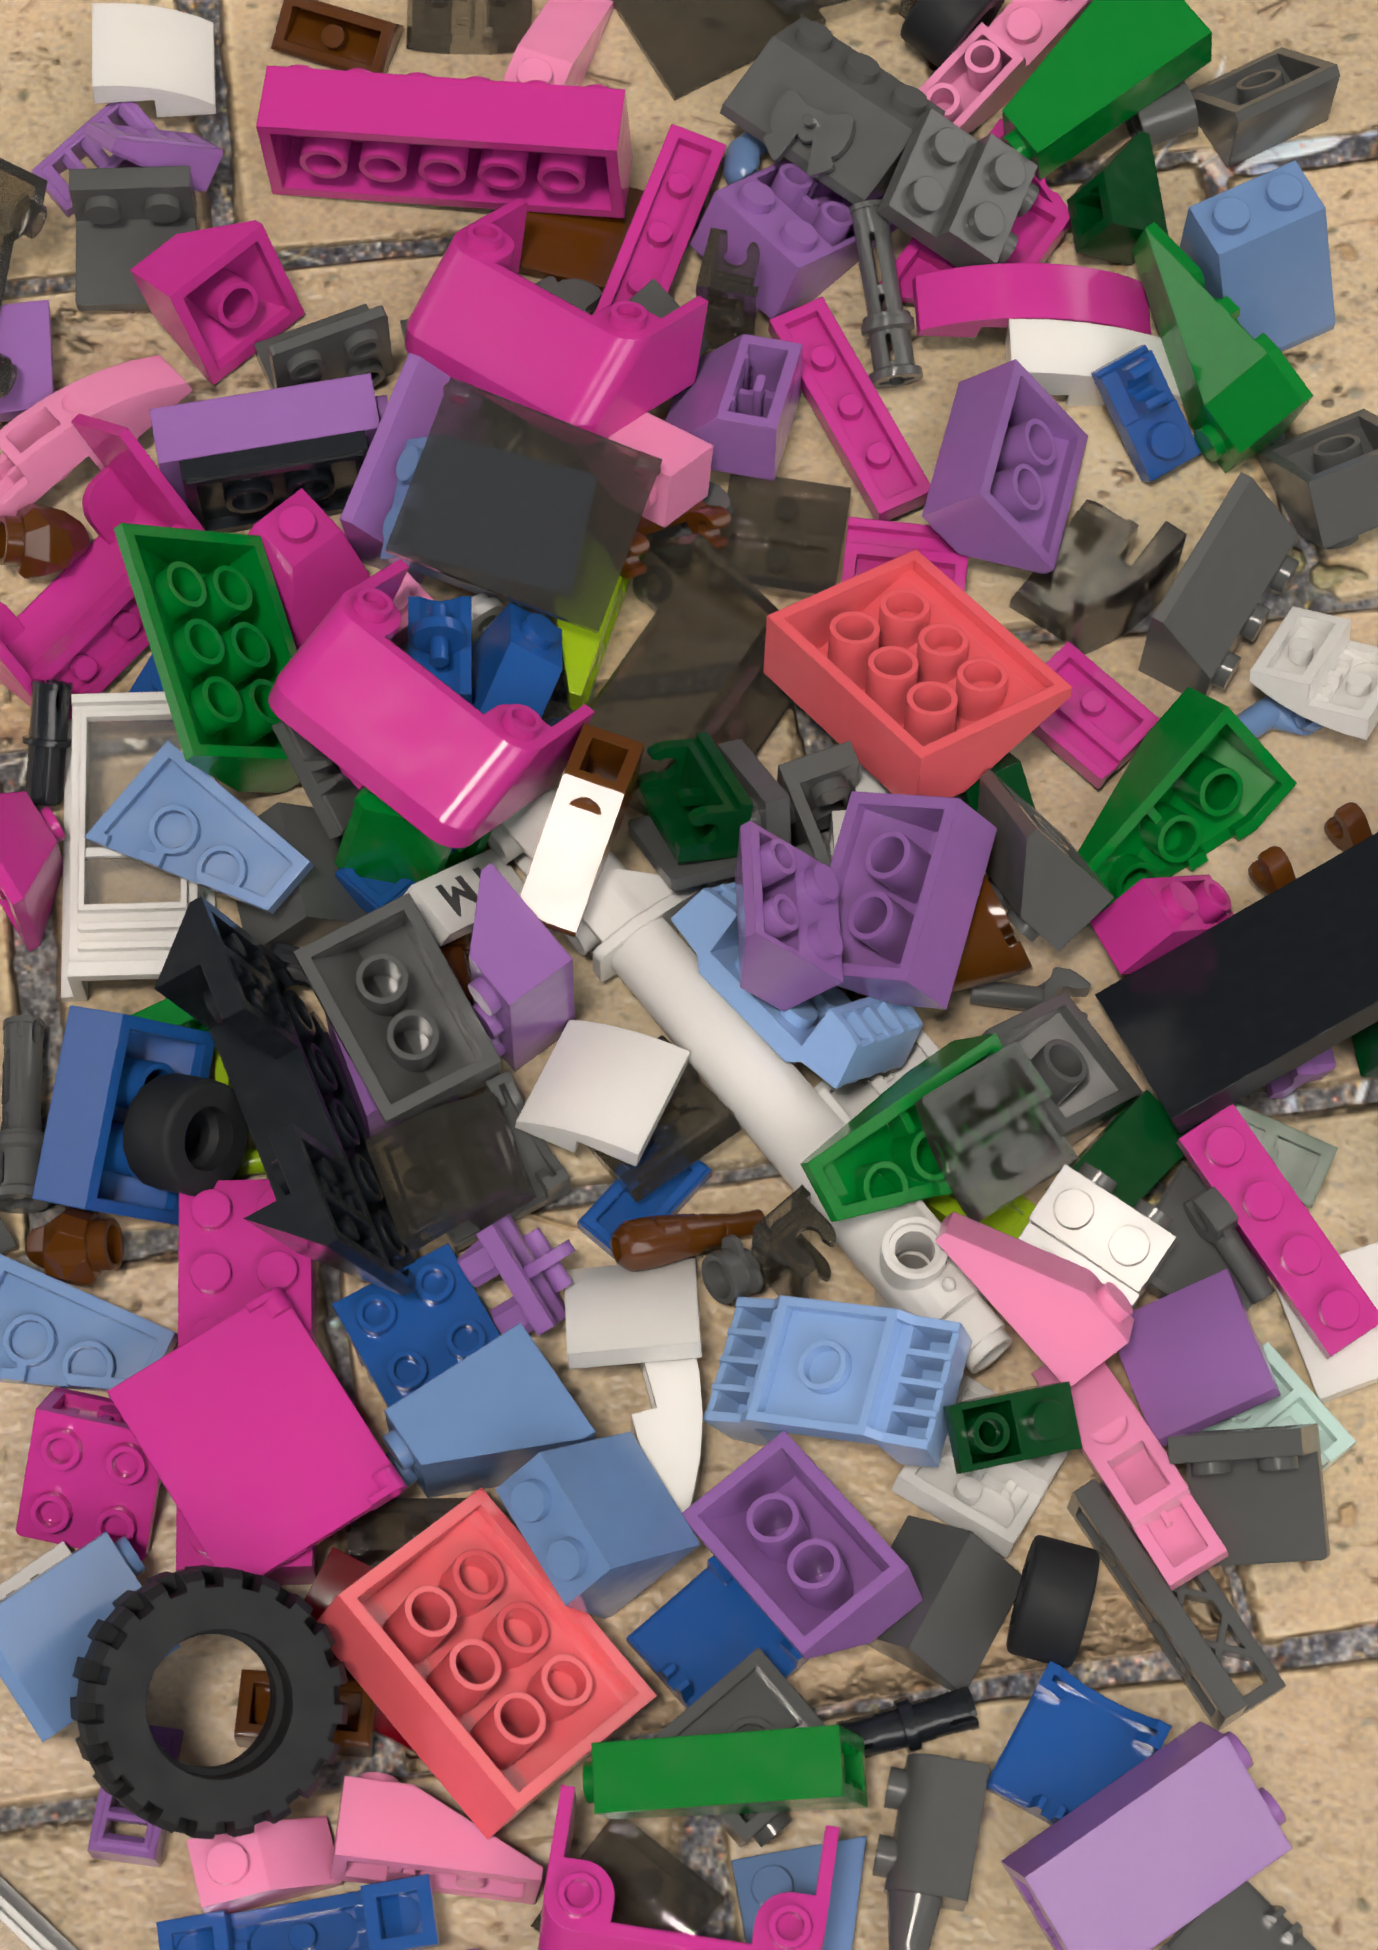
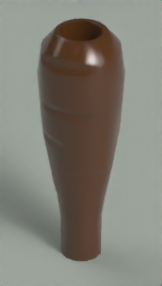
M760 1209L739 1213H691L640 1217L626 1220L618 1225L611 1235V1251L615 1262L626 1270L635 1272L649 1270L722 1245V1239L730 1234L737 1236L739 1239L762 1235L766 1230V1221Z

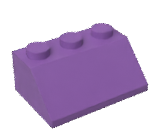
M409 353L340 517L345 536L361 562L381 570L392 564L380 559L384 543L382 529L384 520L392 507L398 481L396 466L401 453L405 449L407 439L444 435L488 447L493 432V424L488 422L483 398L422 357ZM408 569L407 572L415 581L422 584L425 575Z
M1017 359L959 382L922 517L960 555L1041 574L1054 571L1088 435Z
M851 791L830 868L836 871L840 889L838 905L840 934L843 941V950L841 952L843 983L837 985L838 987L894 1005L947 1010L997 828L960 798Z
M490 863L481 870L469 953L471 983L468 984V988L473 996L474 1005L472 1008L499 1057L502 1056L513 1071L516 1072L558 1041L568 1021L575 1020L573 959L497 868Z
M785 1431L781 1432L682 1512L694 1534L805 1660L872 1643L923 1601L906 1563Z

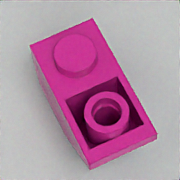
M1210 874L1142 878L1090 921V924L1121 975L1137 971L1234 914L1230 909L1231 900L1229 895L1218 882L1212 879Z

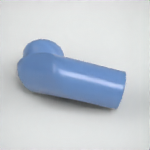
M747 131L733 140L725 151L723 176L727 184L735 183L759 172L757 167L760 165V157L768 152L765 144Z
M1268 695L1236 715L1256 738H1259L1270 729L1297 735H1310L1323 727L1284 707Z

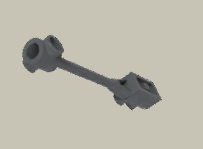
M913 1753L906 1756L904 1769L890 1768L884 1808L897 1810L893 1836L879 1834L872 1872L873 1876L886 1878L884 1893L887 1894L889 1950H929L940 1908L964 1911L969 1897L990 1765L934 1754Z

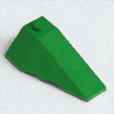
M1153 222L1143 230L1132 248V253L1189 424L1194 430V439L1202 454L1208 460L1216 461L1226 474L1256 454L1257 451L1262 450L1280 438L1314 395L1280 349L1265 333L1254 339L1239 324L1237 318L1240 316V308L1228 296L1219 299L1213 298L1205 289V278L1200 267Z
M1189 686L1148 731L1078 850L1079 854L1114 896L1100 912L1142 878L1172 877L1184 868L1194 871L1209 861L1206 854L1231 838L1240 841L1257 830L1297 784L1228 706ZM1089 922V923L1087 924V926H1088L1092 931H1094L1092 925H1091L1090 922Z
M996 1033L954 1040L909 1070L800 1163L830 1221L835 1222L930 1197L942 1196L958 1192L959 1190L1010 1179L1054 1148L1055 1145L1038 1112L1026 1097L1020 1078Z

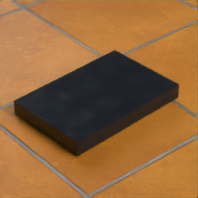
M365 430L181 460L179 464L188 508L205 531L225 533L252 528L255 523L301 488L327 515L342 513L368 452Z

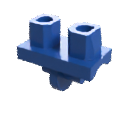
M408 596V655L470 704H472L471 596H460L444 601L429 600L420 596Z

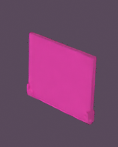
M280 1286L272 1288L247 1303L246 1307L107 1391L213 1566L229 1567L263 1576L269 1575L371 1510L374 1511L393 1498L398 1497L407 1488L397 1469L386 1457L296 1315L293 1305Z

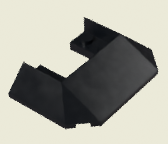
M202 896L198 897L188 905L154 989L209 1028L277 1201L243 1219L303 1256L401 1296L415 1291V1277L409 1268L404 1270V1267L416 1262V1248L326 1028L315 1011L309 1013L295 991L291 989L286 991L288 987L294 985V979L283 961Z

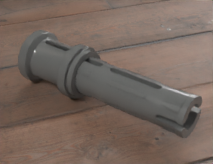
M874 199L853 204L849 207V211L853 220L859 270L868 315L863 318V324H861L860 329L861 335L869 341L873 372L869 374V378L875 388H891L919 381L923 378V371L921 366L915 365L910 331L915 328V322L910 312L903 310L889 221L876 213L882 200ZM874 240H876L882 276V284L880 285L878 283L872 246ZM884 301H886L887 311H883L882 308ZM891 341L895 357L893 362H891L889 342Z
M16 1015L3 1020L4 1059L2 1066V1122L0 1130V1211L17 1214L38 1212L47 1208L49 1204L46 1201L32 1199L45 1135L41 1131L42 1045L45 1022L40 1018L34 1020V1016Z

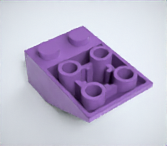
M788 159L715 191L690 243L692 248L770 319L813 301L859 262L853 220L849 211V207L853 204L817 179L811 178L807 172ZM883 194L882 196H880L878 199H881V200H882L883 197H884V194ZM889 221L892 234L898 227ZM876 240L872 242L873 249L877 246Z

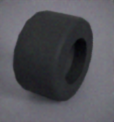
M917 0L902 25L900 36L939 68L981 22L987 27L991 24L1005 0Z
M180 1073L159 1075L145 1084L129 1105L123 1125V1150L129 1168L143 1184L156 1189L194 1197L204 1190L214 1189L218 1180H232L243 1163L248 1146V1126L233 1089L214 1079Z
M1043 1535L1034 1537L1025 1560L1012 1610L1006 1643L1009 1653L1047 1664L1052 1661L1063 1668L1072 1666L1083 1639L1095 1592L1100 1562L1097 1550Z

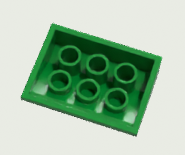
M120 523L114 528V532L185 761L238 792L284 793L300 783L272 728V725L281 719L270 708L268 697L279 673L294 656L297 649L261 536Z

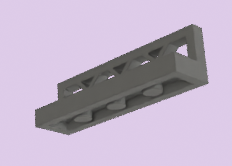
M1096 1478L1073 1491L1067 1506L1068 1511L1092 1547L1098 1551L1099 1557L1216 1730L1223 1729L1285 1688L1286 1684L1208 1569L1192 1578L1200 1590L1186 1588V1582L1171 1591L1146 1554L1145 1549L1133 1530L1127 1526L1108 1498L1110 1494L1104 1485L1099 1484ZM1184 1599L1211 1605L1220 1619L1216 1642L1202 1637L1183 1609ZM1227 1630L1238 1647L1224 1644ZM1222 1655L1249 1661L1264 1684L1247 1695L1242 1696L1221 1665Z

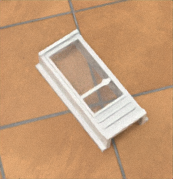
M164 692L71 694L72 719L68 720L67 738L72 739V747L66 748L64 784V834L66 839H64L62 1002L88 1001V981L158 979L189 903L202 896L216 907L215 891L92 843L84 838L167 740L183 753Z

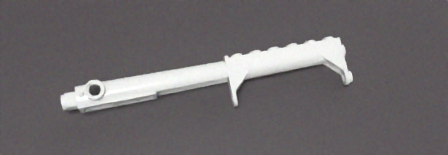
M485 593L471 597L472 645L505 608L498 598H489ZM408 643L398 646L408 654ZM554 786L495 827L488 840L490 848L493 849L503 863L507 864L513 861L525 875L523 878L524 884L557 792ZM610 850L576 937L565 934L568 941L581 955L590 952L593 956V972L601 981L608 980L617 974L674 1045L690 1051L688 1062L851 1262L874 1287L875 1300L878 1307L896 1308L917 1316L960 1322L972 1340L965 1367L972 1374L985 1369L1007 1350L1013 1339L1004 1330V1322L987 1304V1298L935 1241L941 1227L940 1221L922 1200L841 1221H830L800 1163L851 1121L852 1118L825 1087L817 1092L791 1062H785L699 974L697 955L676 932L678 929L671 921V918L702 889L735 882V877L711 882L697 890L673 891L659 874L627 870Z

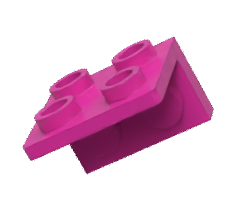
M55 1387L36 1408L16 1532L20 1536L56 1544L64 1541L66 1546L74 1548L82 1547L103 1532L108 1533L113 1543L125 1536L140 1560L143 1561L149 1552L161 1480L111 1398Z

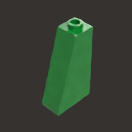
M1093 0L1002 110L1004 136L1000 140L1038 165L1034 175L1039 181L1210 63L1212 58L1211 30L1185 0Z
M841 1725L591 1743L592 1761L584 1762L582 1772L583 1791L587 1803H594V1814L608 1819L868 1808L864 1738Z

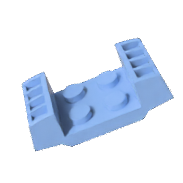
M735 882L702 889L671 918L673 924L697 954L699 974L785 1062H802L835 1089L841 1088L842 1085L848 1083H856L858 1080L866 1077L870 1078L878 1073H885L893 1068H900L905 1064L923 1026V1022L912 1006L894 1005L872 997L851 1002L848 996L835 986L786 1011H782L740 988Z
M780 1295L775 1299L737 1297L735 1313L731 1327L728 1328L727 1341L723 1355L720 1356L719 1369L715 1383L711 1387L712 1393L707 1410H705L703 1415V1421L734 1440L766 1445L781 1432L785 1431L791 1434L878 1445L899 1464L939 1467L945 1439L948 1434L943 1407L956 1403L966 1360L972 1344L970 1336L960 1322L917 1316L896 1308Z

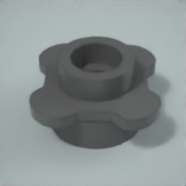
M735 1235L725 1236L722 1239V1248L719 1251L710 1253L702 1261L701 1273L703 1282L710 1295L721 1304L731 1303L736 1308L737 1297H749L752 1292L756 1293L763 1289V1277L756 1257L750 1250L743 1247L741 1240Z

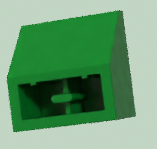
M364 787L353 800L354 807L345 833L342 834L343 839L334 863L338 869L341 867L342 869L344 867L356 869L355 873L364 878L397 883L401 878L419 882L483 853L492 830L471 845L464 848H456L449 855L452 848L431 840Z

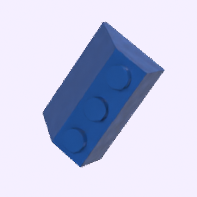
M70 1005L32 1199L85 1210L179 1225V1193L159 1190L143 1184L130 1170L123 1150V1125L129 1105L141 1087L155 1077L173 1073L203 1078L209 1077L215 1047L211 1033L122 1013Z

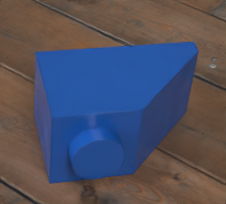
M509 602L472 645L471 705L485 714L498 705L522 704L530 707L542 717L563 669L562 629L555 626L544 615L530 613Z

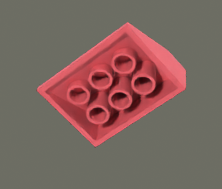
M917 549L769 614L766 619L763 673L839 744L850 741L859 763L892 794L955 797L965 792L988 769H991L1068 700L1072 693V686Z
M482 1487L342 1591L317 1620L318 1623L327 1625L336 1643L331 1647L335 1656L344 1662V1666L487 1840L591 1754V1743L605 1742L657 1696L588 1613L564 1605L525 1538Z

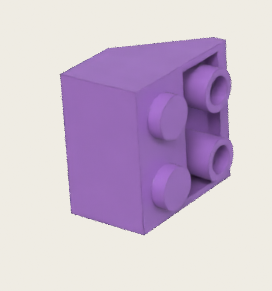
M748 334L736 337L699 358L695 383L673 396L665 421L714 445L711 470L775 481L800 399L803 344Z
M752 821L741 825L735 871L740 988L776 1008L786 1011L843 983L841 953L843 941L840 934L838 905L840 889L835 870Z

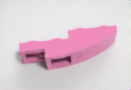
M1012 0L988 27L981 22L919 90L926 95L929 101L946 111L944 114L945 118L965 132L970 133L1013 98L1093 0Z
M160 355L131 360L100 370L45 397L0 429V449L3 452L0 455V516H16L18 510L29 504H34L55 484L65 479L86 457H89L100 470L105 467L71 423L79 413L128 427L135 438L138 439L152 426L149 409L177 405L193 391L192 388Z
M1103 1362L1071 1387L1082 1448H1079L1100 1483L1104 1485L1164 1581L1170 1590L1173 1591L1228 1557V1551L1191 1495L1188 1485L1174 1464L1169 1463V1456L1113 1373ZM1046 1365L1032 1372V1376L1038 1385L1061 1382Z

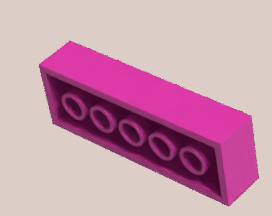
M301 64L288 67L267 65L256 128L272 194L498 209L519 197L528 202L527 212L625 218L633 160L625 89H613L600 84H591L585 87L553 85L540 80H532L526 83L493 81L480 76H472L466 79L433 77L421 72H413L407 75L373 73L361 68L347 71L313 69Z
M268 1179L218 1180L214 1189L204 1190L195 1197L179 1193L178 1347L246 1307V1304L278 1286L282 1288L294 1307L293 1310L317 1346V1261L293 1251L243 1219L277 1201ZM176 1506V1572L184 1570L185 1566H213ZM318 1544L265 1577L279 1582L281 1585L313 1584L318 1575Z

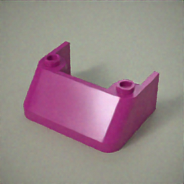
M518 197L462 228L454 235L407 321L405 349L408 353L422 357L469 390L560 442L575 446L594 445L695 383L708 300L697 296L662 318L650 313L641 304L632 301H619L593 315L588 314L519 275L528 202Z
M80 413L71 423L105 466L87 485L82 500L85 518L98 534V537L89 545L88 550L83 556L74 560L71 567L65 569L17 617L4 603L0 602V682L30 707L32 704V680L41 679L44 682L46 680H58L73 683L71 694L101 693L149 645L114 528L120 523L205 531L128 427ZM71 696L69 707V720L72 719Z
M399 559L342 594L281 670L271 689L268 702L270 708L279 719L431 840L450 848H464L480 839L557 784L569 761L584 723L589 724L595 711L584 704L551 727L541 719L536 711L522 704L498 705L485 714L476 709L390 641L401 624V615L393 600L410 567Z
M561 1785L544 1888L538 1950H823L840 1827L825 1826L815 1895L784 1892L769 1898L760 1907L756 1915L752 1944L611 1922L615 1893L609 1875L604 1869L593 1862L569 1858L577 1811L575 1787Z

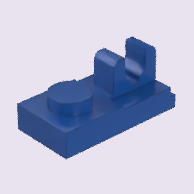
M1140 345L1091 372L1142 482H1152L1201 454L1153 351L1148 350L1146 345Z

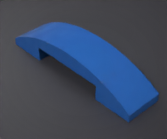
M425 1874L360 1886L361 1891L229 1914L222 1910L156 1922L159 1950L429 1949L440 1945L431 1876Z

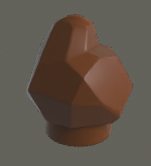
M29 504L18 510L16 516H0V565H15L18 573L25 579L45 576L70 568L74 560L83 556L89 548V535L84 525L64 510L42 504Z
M68 1207L50 1222L30 1231L26 1239L25 1251L32 1263L45 1269L46 1275L76 1286H85L93 1283L102 1272L117 1271L121 1267L124 1256V1241L121 1227L116 1219H100L91 1210Z

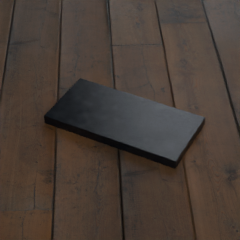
M1378 832L1095 994L1103 1011L1179 1134L1378 1021Z

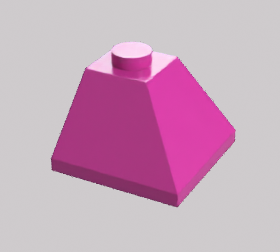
M257 220L176 234L130 269L153 316L207 381L213 385L255 353L254 343L279 335L305 314L263 224Z
M302 488L255 523L247 534L261 536L297 651L342 594L371 577L343 531Z
M26 791L0 793V905L30 952L39 947L43 939L63 873V858L58 843L66 839V836L51 809L45 806L37 810Z

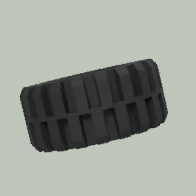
M198 1565L185 1566L184 1570L172 1573L164 1571L147 1578L146 1585L136 1591L127 1590L112 1602L115 1607L113 1612L105 1621L97 1619L87 1635L92 1642L85 1658L77 1657L73 1677L78 1679L77 1696L70 1697L71 1719L78 1723L80 1736L75 1740L82 1758L87 1760L95 1772L93 1775L94 1779L106 1793L112 1795L120 1802L122 1807L148 1823L173 1833L175 1831L186 1834L191 1838L213 1840L217 1834H228L235 1838L255 1833V1825L263 1821H268L272 1824L277 1823L292 1813L289 1807L291 1802L298 1796L308 1799L320 1786L321 1782L315 1777L324 1761L332 1765L334 1764L341 1747L340 1744L334 1743L333 1739L337 1724L347 1725L349 1703L340 1701L339 1685L348 1683L344 1662L335 1660L331 1647L336 1643L326 1624L318 1623L311 1615L313 1608L298 1594L289 1593L280 1587L281 1583L263 1575L229 1567ZM220 1634L243 1642L257 1654L264 1664L270 1685L269 1710L259 1735L241 1755L228 1763L218 1766L200 1767L188 1765L170 1756L154 1738L147 1721V1692L157 1666L177 1644L199 1635Z

